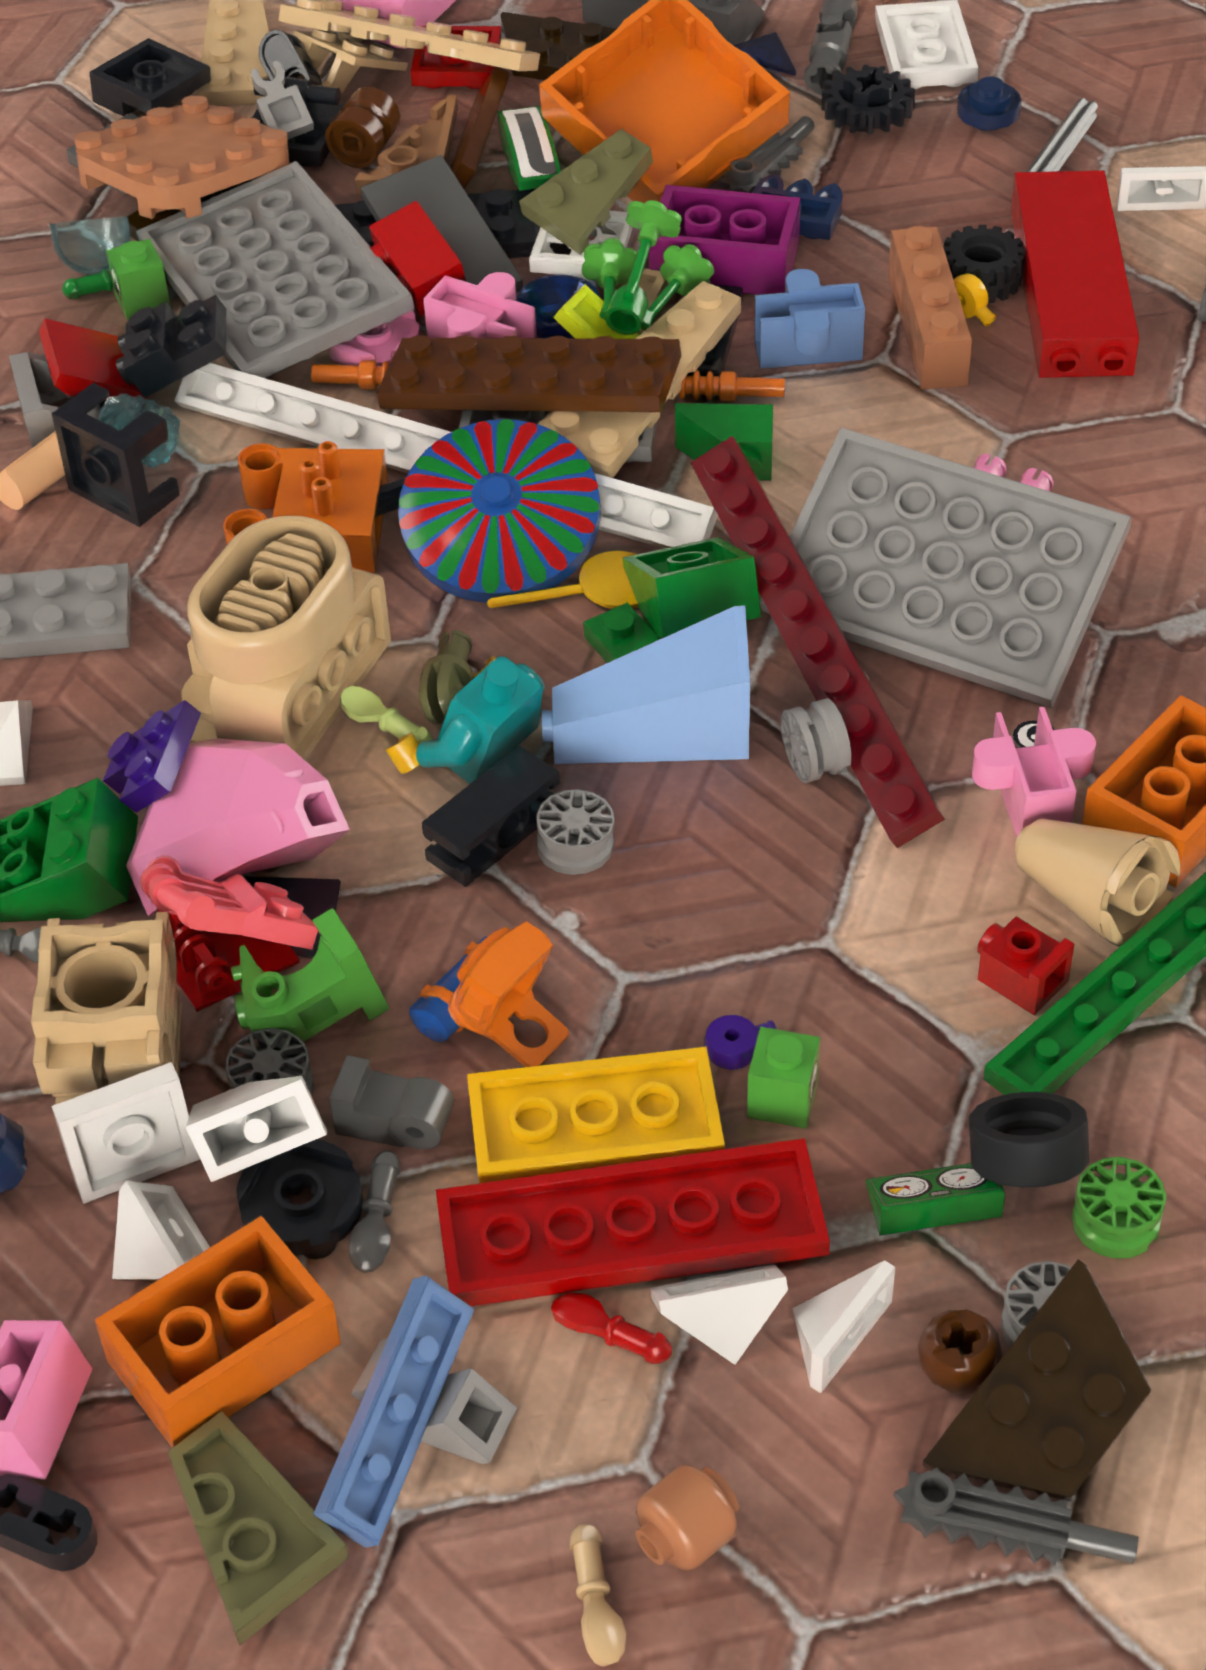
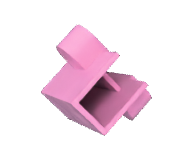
M491 273L478 285L444 276L424 298L427 337L456 338L465 335L474 338H503L506 336L537 338L535 307L516 301L515 279L508 273Z
M1039 707L1034 746L1015 748L1002 713L998 712L995 715L993 738L984 739L975 746L972 778L982 788L1001 790L1016 838L1023 828L1041 818L1072 823L1077 791L1073 780L1084 778L1092 771L1096 740L1090 732L1080 728L1053 730L1045 707Z

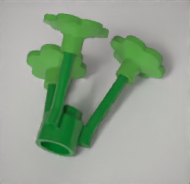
M648 200L645 203L632 201L627 207V223L631 227L640 230L638 241L641 244L638 253L632 248H624L622 242L615 238L606 239L601 245L591 244L584 250L583 276L588 280L596 281L598 286L604 289V303L599 315L613 331L623 335H633L640 328L647 330L651 326L654 317L675 292L686 296L702 281L711 284L709 279L714 274L712 263L702 258L700 250L694 245L686 244L682 248L675 245L669 246L663 253L665 262L660 267L661 275L668 281V285L648 308L646 293L638 285L650 247L655 246L657 239L662 236L677 237L681 230L680 223L682 220L677 212L667 210L664 204L654 200ZM619 283H620V284H626V285H623L621 288L615 290V292H614V288H615Z

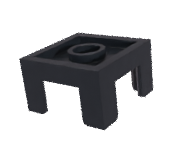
M92 383L52 413L68 489L141 527L180 496L177 479L172 476L148 493L142 463L143 458L168 439L166 419L151 411H145L119 431L87 414L110 396L107 389Z

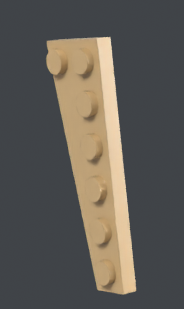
M209 0L201 62L210 66L211 82L197 89V96L206 97L208 105H256V99L264 97L254 94L251 71L257 69L262 79H270L259 58L261 40L269 32L263 0Z
M297 0L296 4H280L278 19L280 22L323 31L351 33L350 36L361 39L388 41V38H390V45L414 49H424V46H427L428 52L515 71H538L540 53L525 50L526 42L501 38L500 44L488 42L489 34L464 30L463 36L452 34V26L443 23L427 22L425 28L414 25L415 17L391 13L390 19L378 17L379 9L354 5V11L342 9L343 1Z
M702 281L636 338L642 339L655 336L661 339H679L682 356L666 401L668 399L674 400L681 391L682 380L688 373L695 372L705 360L707 352L715 347L741 313V297ZM552 411L538 424L556 431L572 442L583 453L594 473L613 478L637 448L638 437L646 427L652 428L660 418V412Z

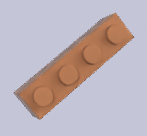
M913 226L908 229L891 230L889 279L921 390L968 386L972 338L937 226Z

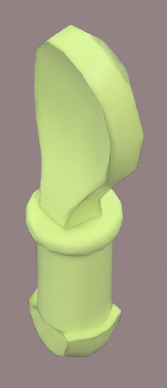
M349 686L342 691L340 695L341 707L350 719L359 723L379 722V729L381 731L389 732L399 739L412 732L419 744L423 741H432V735L424 726L419 727L400 715L394 707L386 708L382 704L380 697L372 691L360 686Z

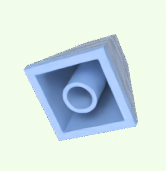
M745 606L731 607L553 687L552 710H542L543 742H553L554 764L749 759L750 672Z

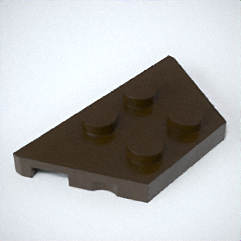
M502 12L500 15L501 30L505 38L526 42L525 50L540 53L538 71L511 70L512 75L546 80L585 49L600 43L616 30V28L602 27L592 22L582 24L562 21L557 17L542 18Z
M1079 1259L1075 1262L924 1458L923 1466L928 1470L932 1471L938 1467L941 1473L948 1472L957 1475L965 1473L967 1477L984 1480V1483L992 1479L996 1486L1010 1489L1019 1486L1022 1489L1035 1491L1038 1495L1046 1492L1048 1497L1070 1501L1149 1397L1151 1388L1089 1269Z

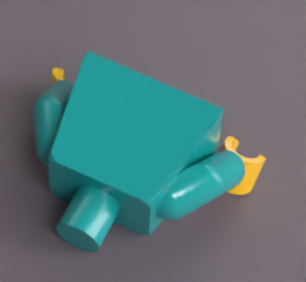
M492 656L485 661L487 666L478 673H473L474 679L451 700L437 740L423 741L419 744L411 732L401 737L397 744L388 747L385 751L401 774H405L419 765L424 768L448 767L471 784L520 745L538 728L542 693L545 689L543 679L531 667L525 664H514L507 657L500 656L496 658Z

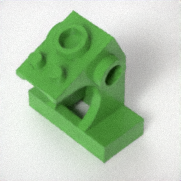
M333 908L312 920L320 934L318 950L309 964L292 974L281 975L273 971L264 972L255 963L245 944L239 947L241 965L232 966L231 971L235 981L242 979L240 982L242 994L235 996L236 1013L242 1029L250 1028L252 1032L267 1028L287 1030L300 1037L304 1042L359 1008H362L369 1021L390 1009L360 949ZM272 989H278V991L274 993Z

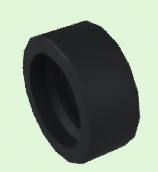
M1042 1092L1010 1093L993 1097L977 1105L969 1115L971 1165L984 1179L1000 1185L1020 1188L1045 1187L1072 1179L1081 1174L1089 1163L1086 1110L1074 1100L1057 1094Z

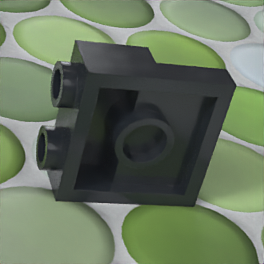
M149 38L89 72L93 102L121 116L132 113L136 109L146 113L148 110L157 107L167 108L211 82L210 66Z
M214 295L205 301H192L177 316L167 302L153 309L151 307L142 308L132 315L128 323H126V333L117 339L119 347L124 354L123 357L116 360V367L122 379L129 386L134 384L143 397L146 398L226 354V307L218 296Z

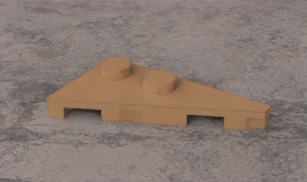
M448 95L444 100L437 102L430 109V120L422 127L414 123L395 140V144L392 147L385 149L377 156L378 167L370 174L358 173L355 178L356 193L361 195V187L439 155H442L447 163L458 112L457 95Z

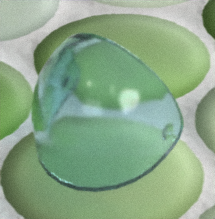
M127 216L48 224L52 246L58 259L67 268L85 276L100 273L103 269L109 272L106 250L119 247L130 241V228Z

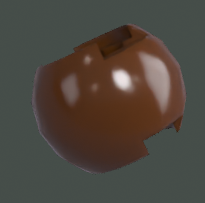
M968 1309L947 1310L933 1317L922 1332L918 1344L921 1367L933 1384L951 1393L976 1391L1002 1358L1001 1344L997 1331L987 1318ZM952 1347H959L960 1350H961V1352H962L963 1354H969V1355H962V1356H961L959 1350H958L957 1348H952Z

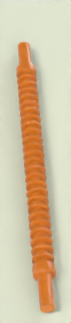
M362 360L359 365L312 364L311 379L312 383L359 384L362 390H375L377 385L381 384L390 363L384 361L382 366H378L374 360ZM696 370L693 376L686 375L682 380L681 391L678 394L681 400H684L687 394H691L694 400H698L699 395H706L708 401L712 400L713 395L719 396L721 401H735L737 396L784 398L785 378L737 377L735 371H722L720 376H714L712 371H708L707 376H700V372Z

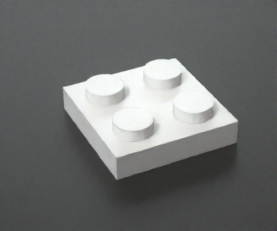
M172 1062L51 1106L83 1204L119 1191L125 1181L142 1182L200 1160L186 1129L189 1114L181 1083Z

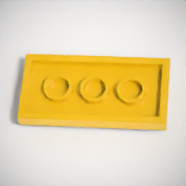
M707 1047L467 1074L479 1183L725 1149Z

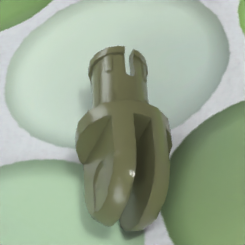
M452 630L449 644L450 636L448 631L444 632L440 636L437 656L429 658L423 665L420 676L419 699L424 715L432 723L443 724L451 700L474 679L472 669L467 664L473 646L472 640L466 633L459 630Z

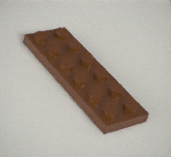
M417 335L410 338H402L376 394L380 409L662 412L682 354L679 339H661L655 336L642 339H614L609 336H601L594 339H567L563 336L549 338H520L518 336L474 338L465 335L456 338H429L424 335Z

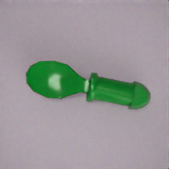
M103 269L100 273L75 279L74 277L69 278L63 283L62 293L69 299H78L80 296L105 290L111 292L113 287L111 275L108 274L106 269Z

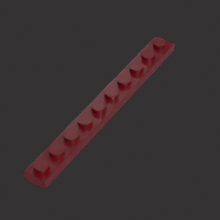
M732 435L690 463L733 545L754 556L758 592L816 701L829 698L839 710L850 740L851 767L889 839L899 848L944 821L945 818L745 453Z

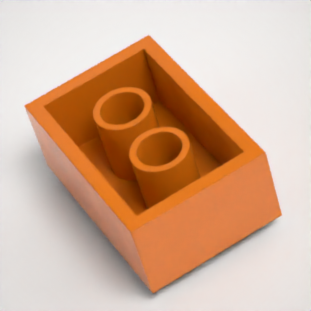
M1182 695L1087 789L1082 821L1083 825L1158 836L1170 841L1178 850L1180 860L1179 876L1170 872L1168 884L1174 888H1177L1206 857V708Z
M262 1216L95 1319L107 1362L172 1448L222 1411L229 1418L341 1344L333 1301Z

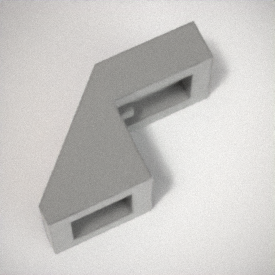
M387 1339L380 1340L351 1392V1395L360 1402ZM472 1368L448 1374L430 1420L426 1425L421 1442L480 1464L490 1463L517 1407Z

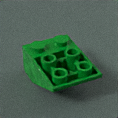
M98 777L77 787L68 788L54 797L33 806L24 807L16 813L0 819V922L48 921V919L60 918V920H78L128 901L131 876L126 864L135 844L138 816L119 800L120 798Z

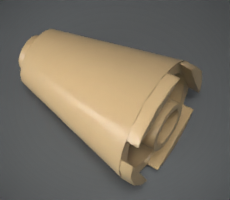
M1041 818L1023 828L1015 842L1018 867L1104 939L1118 947L1123 945L1173 901L1175 893L1166 890L1170 872L1179 876L1180 860L1178 850L1170 841L1161 837Z

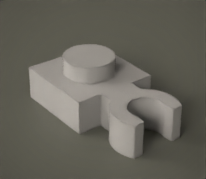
M272 62L273 72L276 77L271 81L261 79L257 69L251 71L254 89L259 94L264 95V97L256 99L257 109L264 125L286 131L287 140L314 130L312 118L297 85L284 88L285 73L280 62Z

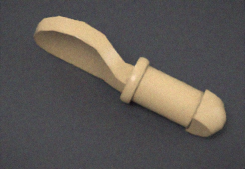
M584 1523L579 1524L572 1531L569 1550H573L579 1585L576 1589V1595L579 1599L583 1600L584 1604L581 1628L585 1647L593 1662L605 1667L618 1662L623 1655L626 1631L622 1618L609 1606L604 1598L610 1593V1585L605 1580L600 1550L603 1542L601 1535L595 1527Z

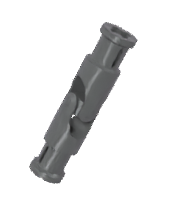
M823 0L819 13L821 23L817 25L809 53L810 65L804 73V81L807 87L817 94H822L825 80H832L834 72L842 74L841 70L847 61L852 30L858 14V0Z

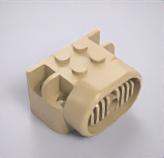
M279 516L254 523L234 536L193 587L187 605L191 630V640L187 644L193 674L181 690L182 701L186 700L201 712L190 743L217 738L285 743L306 760L341 712L340 695L342 691L349 686H359L390 644L391 634L383 578L380 575L352 567L350 550L345 539L330 525L317 519L303 516Z

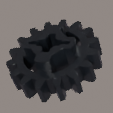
M863 65L861 71H856L852 67H846L845 75L834 72L832 80H825L821 97V110L825 111L826 120L835 119V127L850 126V133L859 131L872 135L875 128H880L887 133L890 132L891 124L902 127L904 125V118L912 117L915 88H911L910 79L900 80L901 72L885 73L886 67L884 66L878 68Z

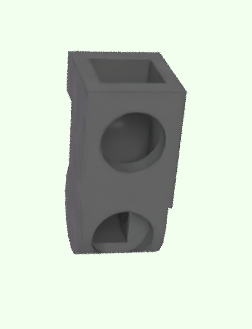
M350 1055L346 1056L329 1097L335 1134L402 1148L407 1146L416 1149H431L440 1143L455 1101L452 1092L436 1080L425 1077L408 1079L371 1070L370 1060Z

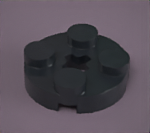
M319 1139L245 1168L239 1178L236 1191L243 1227L262 1216L295 1256L304 1255L309 1259L315 1260L332 1254L337 1242L343 1240L353 1230L361 1216L362 1203L364 1201L360 1177L353 1168L351 1158L340 1147ZM303 1188L311 1189L312 1200L305 1204L294 1205L286 1198L288 1194L299 1195Z

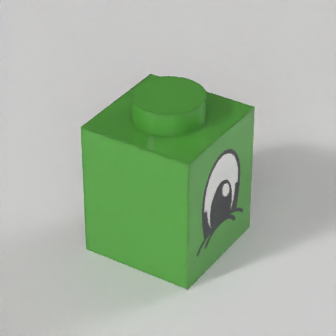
M150 239L129 241L119 247L106 250L114 295L127 320L145 307L153 309L164 302H167L170 307L163 263Z
M760 1027L748 1072L747 1118L807 1129L818 1085L821 1037Z

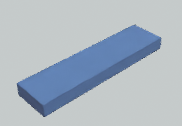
M426 1275L413 1279L313 1513L314 1516L365 1548L378 1546L426 1430V1425L433 1413L474 1312V1308Z

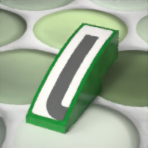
M540 106L497 111L500 143L506 153L508 173L519 191L537 189L561 172L553 138L547 121L542 117Z

